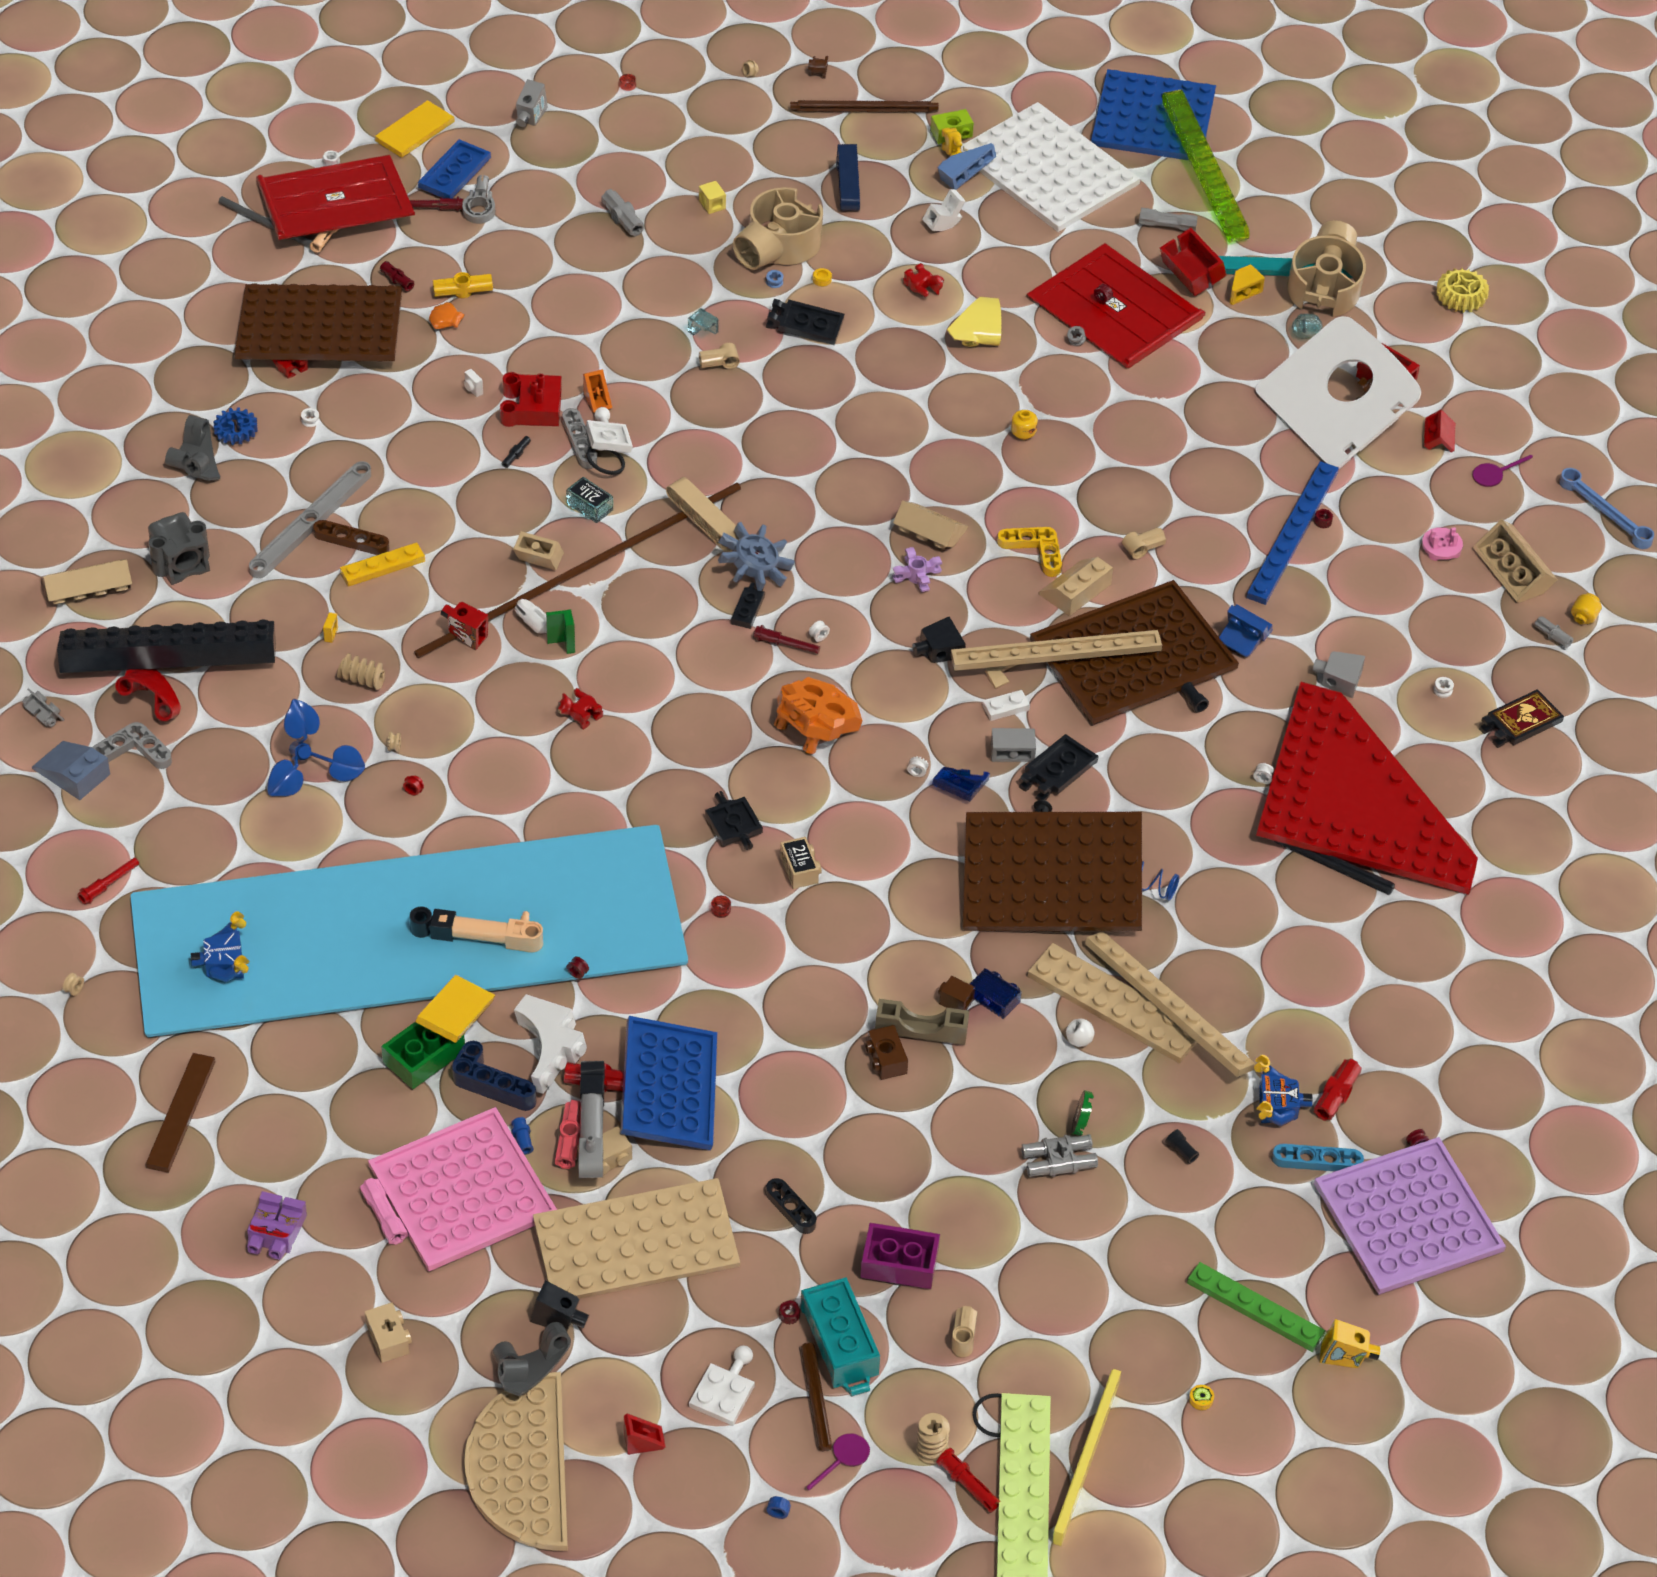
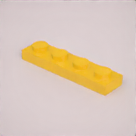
M416 542L340 567V573L349 587L425 562V555Z

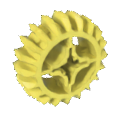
M1454 268L1453 271L1447 270L1445 274H1442L1437 283L1436 292L1438 300L1442 301V305H1448V309L1462 310L1463 313L1465 310L1472 312L1473 309L1478 310L1479 307H1483L1489 295V285H1487V280L1483 279V275H1477V271L1471 272L1470 269L1463 270L1461 268L1457 270Z

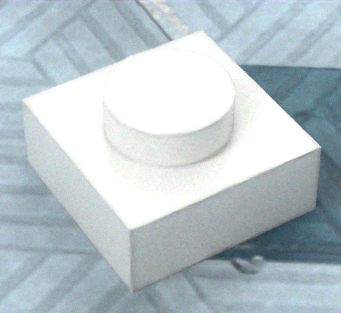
M472 369L465 371V388L476 397L483 394V380Z

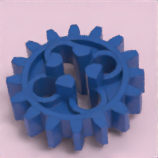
M240 407L236 411H233L232 408H229V412L223 410L222 416L216 415V420L213 421L214 434L217 435L218 440L223 439L224 443L231 441V445H234L235 442L242 444V440L249 442V436L255 437V432H258L257 418L254 417V413L248 414V409L240 411ZM232 420H236L237 430L239 432H235V426Z

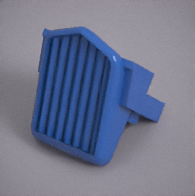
M1238 604L1236 606L1231 605L1227 611L1229 622L1219 638L1226 647L1244 657H1249L1260 642H1264L1272 633L1273 625Z

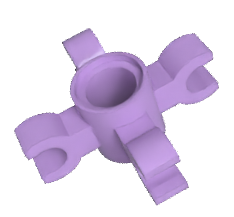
M913 547L906 548L907 556L904 558L908 566L893 567L895 574L892 577L895 583L902 582L908 578L912 583H918L921 592L929 591L928 584L930 579L926 573H939L942 571L940 557H933L927 561L922 556H916Z

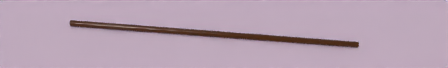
M735 483L708 497V499L714 504L741 490V486L739 483ZM681 511L486 613L488 614V622L514 609L519 600L526 599L529 601L684 520L688 516ZM448 633L415 650L414 654L417 658H420L457 637L452 633Z

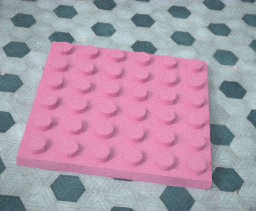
M496 1107L368 1160V1165L376 1179H379L390 1205L397 1217L401 1219L411 1242L428 1272L534 1227L533 1214L557 1210Z

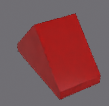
M628 1413L624 1415V1437L628 1455L666 1448L662 1426Z

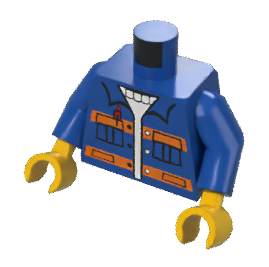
M1260 1055L1255 1059L1257 1064L1254 1065V1070L1256 1072L1263 1071L1259 1084L1260 1105L1256 1107L1257 1110H1260L1259 1118L1261 1123H1274L1278 1126H1283L1298 1119L1300 1107H1312V1094L1299 1093V1082L1297 1080L1290 1079L1274 1069L1266 1055Z

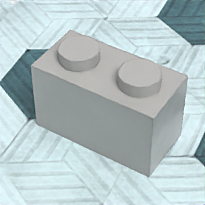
M992 728V762H1031L1035 759V729Z

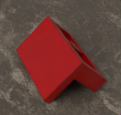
M1442 409L1425 417L1424 446L1430 450L1443 444L1452 453L1455 451L1456 423Z

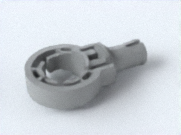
M482 175L477 177L475 194L473 190H470L469 196L464 199L462 205L464 217L476 224L490 221L496 212L491 191H488L487 197L489 177L486 175L483 176V181H481ZM481 205L485 206L487 211L474 212L471 208Z

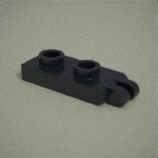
M751 582L749 588H744L731 618L732 625L748 629L752 628L765 597L763 589L762 591L755 589L756 583Z

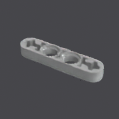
M568 408L562 413L564 428L580 466L585 469H592L593 467L585 458L587 450L591 447L586 426L580 412L577 409ZM581 430L582 432L579 434H575L572 431ZM580 443L587 444L586 447H579L577 445ZM594 449L590 452V457L597 465V453Z

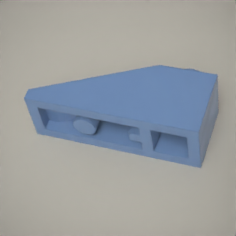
M990 143L950 156L937 167L940 179L952 189L957 190L997 157L994 145Z

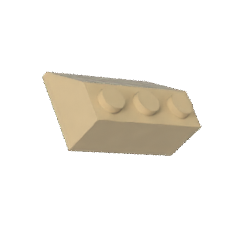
M903 500L893 522L899 526L898 529L908 534L910 531L917 533V538L924 541L928 539L935 541L934 545L942 549L946 547L953 548L968 528L967 525L924 506Z
M1099 557L1080 560L1039 591V595L1068 616H1071L1111 585L1113 567Z

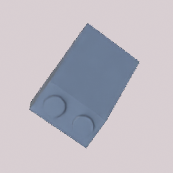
M66 741L59 743L32 766L34 771L78 800L85 797L110 775L108 758L92 747Z

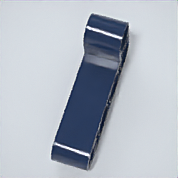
M838 144L836 167L839 176L840 210H860L857 144Z
M473 1040L463 1045L452 1065L453 1082L456 1086L519 1110L529 1111L536 1106V1087L532 1082L484 1065L483 1046L480 1042Z

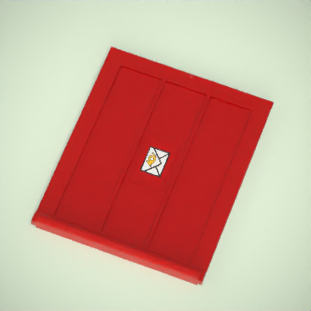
M390 155L263 177V175L256 177L278 240L415 215Z
M1106 243L1026 295L1069 327H1082L1087 340L1126 368L1132 367L1202 320L1206 313L1204 310L1198 309ZM1101 284L1108 285L1113 292V297L1106 303L1099 302L1094 295V290Z

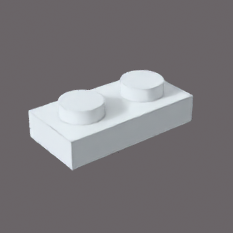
M1022 690L986 699L982 703V707L990 721L1030 710V704Z

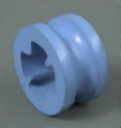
M778 270L769 271L766 275V284L771 288L781 287L783 285V273Z

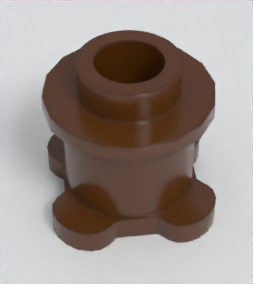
M813 56V60L809 59L808 70L811 71L812 75L813 73L823 74V78H826L828 56H825V59Z

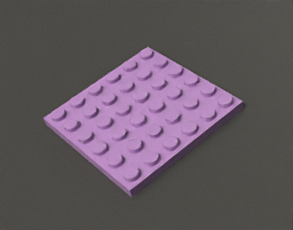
M1440 1137L1315 1178L1314 1185L1378 1295L1505 1251L1506 1246Z

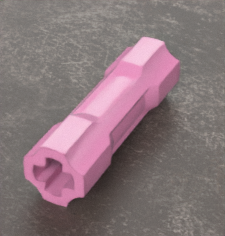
M370 1178L365 1180L360 1186V1191L379 1220L382 1232L388 1243L395 1245L402 1243L408 1237V1232L401 1219L393 1211L379 1179Z

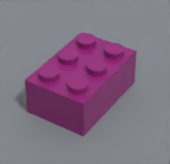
M869 1223L861 1263V1278L931 1289L939 1251L940 1234Z

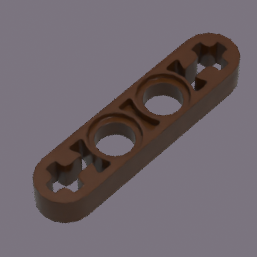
M318 520L313 525L314 537L318 540L374 555L389 552V539L384 535L327 520ZM339 533L347 534L345 537L336 536ZM358 538L366 539V541L361 543L355 540Z

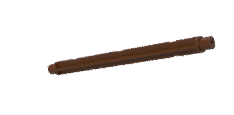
M798 100V102H790V110H798L799 112L938 111L939 103H932L931 101Z

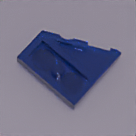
M943 767L933 778L932 785L971 802L988 782L990 773L983 772V776L970 774V770Z

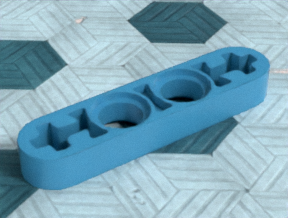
M1279 1144L1274 1148L1272 1161L1275 1165L1282 1168L1338 1171L1362 1163L1364 1156L1356 1149ZM1280 1153H1284L1286 1158H1282ZM1309 1154L1313 1159L1304 1161L1300 1155ZM1330 1155L1333 1156L1336 1159V1161L1333 1163L1326 1162L1323 1157ZM1350 1159H1354L1356 1163H1351Z

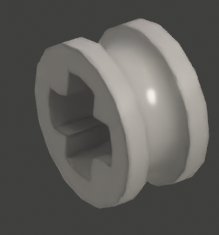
M1074 326L1068 330L1067 336L1071 345L1080 346L1086 341L1085 332L1082 327ZM1077 334H1080V337L1077 336V338H1073V335L1076 336Z

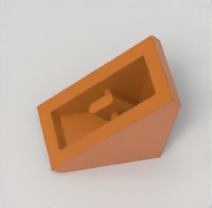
M603 369L583 374L584 396L592 412L595 413L600 407L611 409L612 404Z

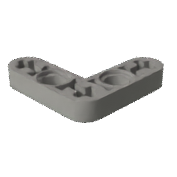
M139 722L127 725L92 747L101 754H104L108 758V763L134 747L158 769L168 768L172 763L170 750L144 724ZM116 741L124 742V744L121 746L113 745V743H115ZM147 743L155 744L152 748L143 747Z

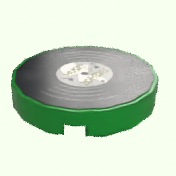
M1084 1090L1080 1096L1073 1118L1072 1135L1082 1136L1083 1132L1080 1129L1084 1130L1087 1126L1092 1109V1103L1088 1101L1089 1098L1093 1099L1094 1097L1090 1091Z

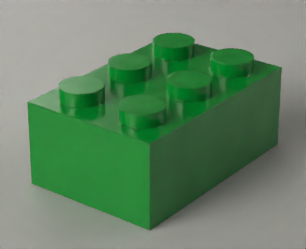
M415 1021L381 1046L383 1063L411 1089H414L456 1059L465 1044V1037L463 1034L455 1043Z

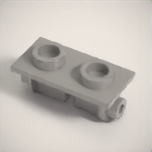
M29 688L27 689L31 695L22 700L25 709L29 710L34 716L36 715L47 727H53L58 717L64 721L58 714L61 711L52 702L49 705L46 704L47 698L39 691L34 693Z

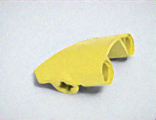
M979 297L947 329L954 340L962 341V345L968 347L978 346L979 344L999 346L1001 341V307L999 298Z

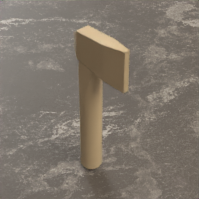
M1016 665L988 667L985 673L996 689L1009 683V680L1002 672Z

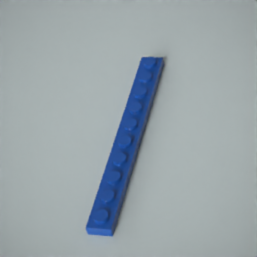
M1319 462L1247 592V599L1264 605L1267 604L1312 522L1316 511H1318L1335 480L1339 467Z

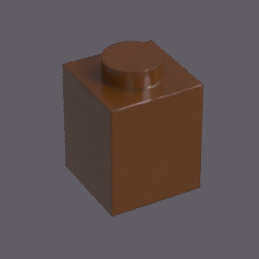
M951 975L948 981L943 982L938 990L940 995L939 1004L946 1008L967 1010L974 1001L975 987Z

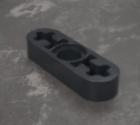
M774 1178L768 1181L766 1196L797 1231L803 1234L812 1233L816 1228L817 1217L815 1213L784 1180ZM773 1188L776 1190L781 1189V1194L778 1191L772 1192ZM794 1202L798 1207L794 1210H789L785 1207V1204ZM802 1218L804 1219V1221L810 1220V1224H808L807 1222L802 1223Z

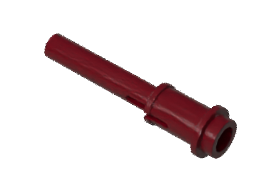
M459 196L457 198H440V200H410L413 208H440V210H457V212L463 210V198H459Z
M764 625L757 626L754 631V638H757V641L764 640L776 645L782 643L815 654H819L820 646L783 636L781 632L767 629Z

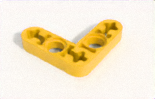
M1053 528L1002 529L998 532L997 544L1003 549L1039 548L1044 574L1049 577L1060 575L1062 561L1057 533ZM1023 536H1030L1032 539H1031V540H1024V539H1022V537H1023ZM1053 550L1055 553L1047 554L1044 551Z

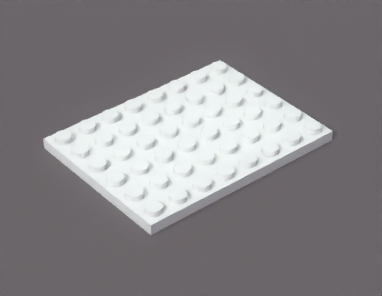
M1039 102L961 146V152H965L992 143L997 157L979 172L1057 232L1138 186L1141 179Z

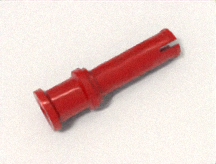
M952 1448L945 1450L937 1459L936 1464L939 1467L942 1466L951 1475L953 1481H959L989 1513L995 1511L1001 1501L972 1474L969 1464L962 1462L954 1454L955 1451Z

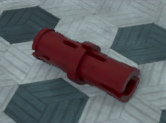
M388 261L381 264L380 271L390 277L394 284L402 286L406 291L413 289L414 281L407 277L404 271L395 268Z

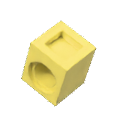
M717 181L699 186V201L708 214L726 209V194Z

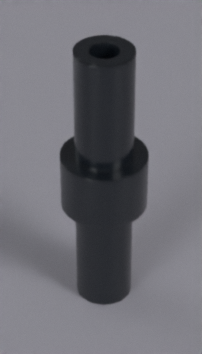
M524 436L517 445H514L509 450V455L501 463L503 467L508 468L515 459H519L524 453L523 450L531 442L528 436Z

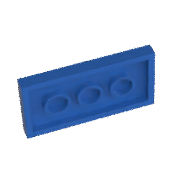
M458 139L418 181V188L442 198H453L491 158V152Z

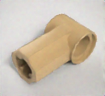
M724 343L719 349L699 352L701 368L723 365L727 369H733L740 363L736 346L733 343Z
M1155 528L1139 535L1136 532H1131L1123 538L1122 544L1134 559H1140L1148 550L1166 544V538L1161 528Z
M962 1306L956 1310L952 1333V1352L961 1358L969 1356L973 1351L977 1311L970 1306Z

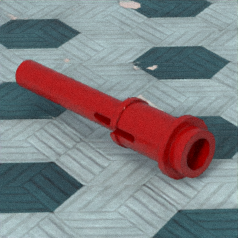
M134 857L105 878H98L88 887L81 888L77 894L79 900L83 904H91L95 897L107 891V886L137 867L139 861Z

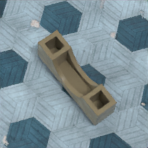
M879 999L875 1029L895 1025L897 1033L901 1037L965 1045L969 1011L946 1008L938 1015L923 1016L909 1011L901 1001Z

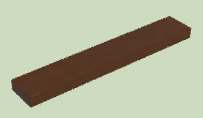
M192 1053L146 1161V1168L166 1173L170 1172L214 1067L215 1057Z

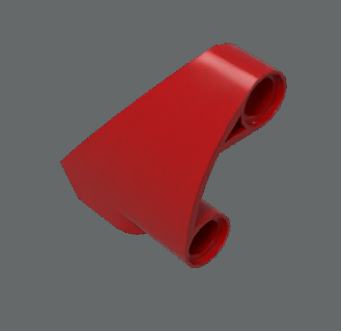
M129 669L126 671L125 676L117 679L115 688L120 695L127 696L138 690L148 691L150 689L155 693V715L159 720L168 721L179 715L181 709L180 702L169 682L156 669ZM166 706L169 707L170 714L166 711Z

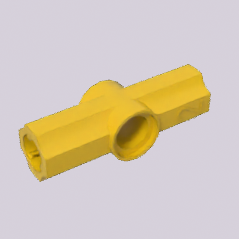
M460 272L455 274L454 278L433 280L434 297L456 295L458 298H468L474 292L493 291L491 274L470 276L468 273Z

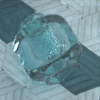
M1300 314L1292 323L1293 333L1299 339H1311L1323 327L1319 317L1315 314Z

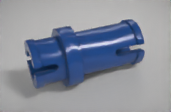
M524 1117L515 1118L511 1122L513 1126L512 1135L516 1138L524 1155L530 1154L534 1150L529 1135L531 1132L530 1126L526 1124Z

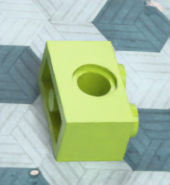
M966 109L931 116L930 131L937 144L945 142V137H942V129L956 128L961 134V139L973 137L974 122Z

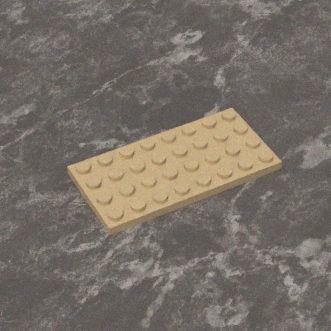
M719 1178L533 1214L547 1281L577 1296L579 1299L740 1267V1259Z

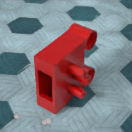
M508 372L503 375V395L509 399H515L520 396L519 404L512 400H506L500 404V421L503 426L559 427L562 376L544 375L541 373L537 375H524L515 372Z

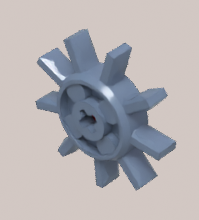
M738 522L734 532L739 540L723 533L718 543L733 550V552H722L718 562L734 563L738 570L734 575L733 581L738 582L746 574L755 578L757 591H762L766 584L765 577L769 576L779 587L783 586L787 577L777 568L790 571L795 563V560L780 557L778 554L787 544L785 539L773 544L764 537L766 525L763 524L756 534L749 535L742 522Z

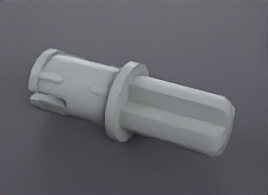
M1539 617L1536 620L1535 626L1547 634L1548 639L1555 640L1565 649L1572 644L1574 638L1562 631L1559 625L1555 626L1544 617Z

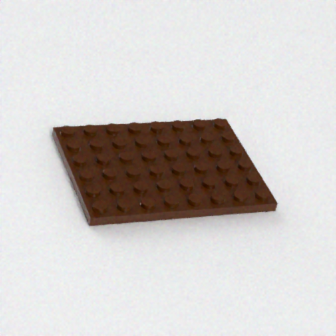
M245 284L235 347V359L395 361L402 286Z
M1175 580L1030 634L1031 642L1158 630L1162 643L1161 651L1047 662L1092 724L1181 691V687L1187 682H1191L1194 686L1238 669L1239 662Z
M966 812L963 931H1142V812Z

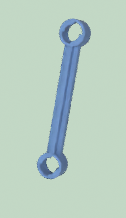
M1566 468L1562 471L1559 484L1563 489L1575 490L1629 533L1632 536V544L1639 549L1651 547L1654 539V531L1646 526L1638 527L1582 482V475L1577 469Z

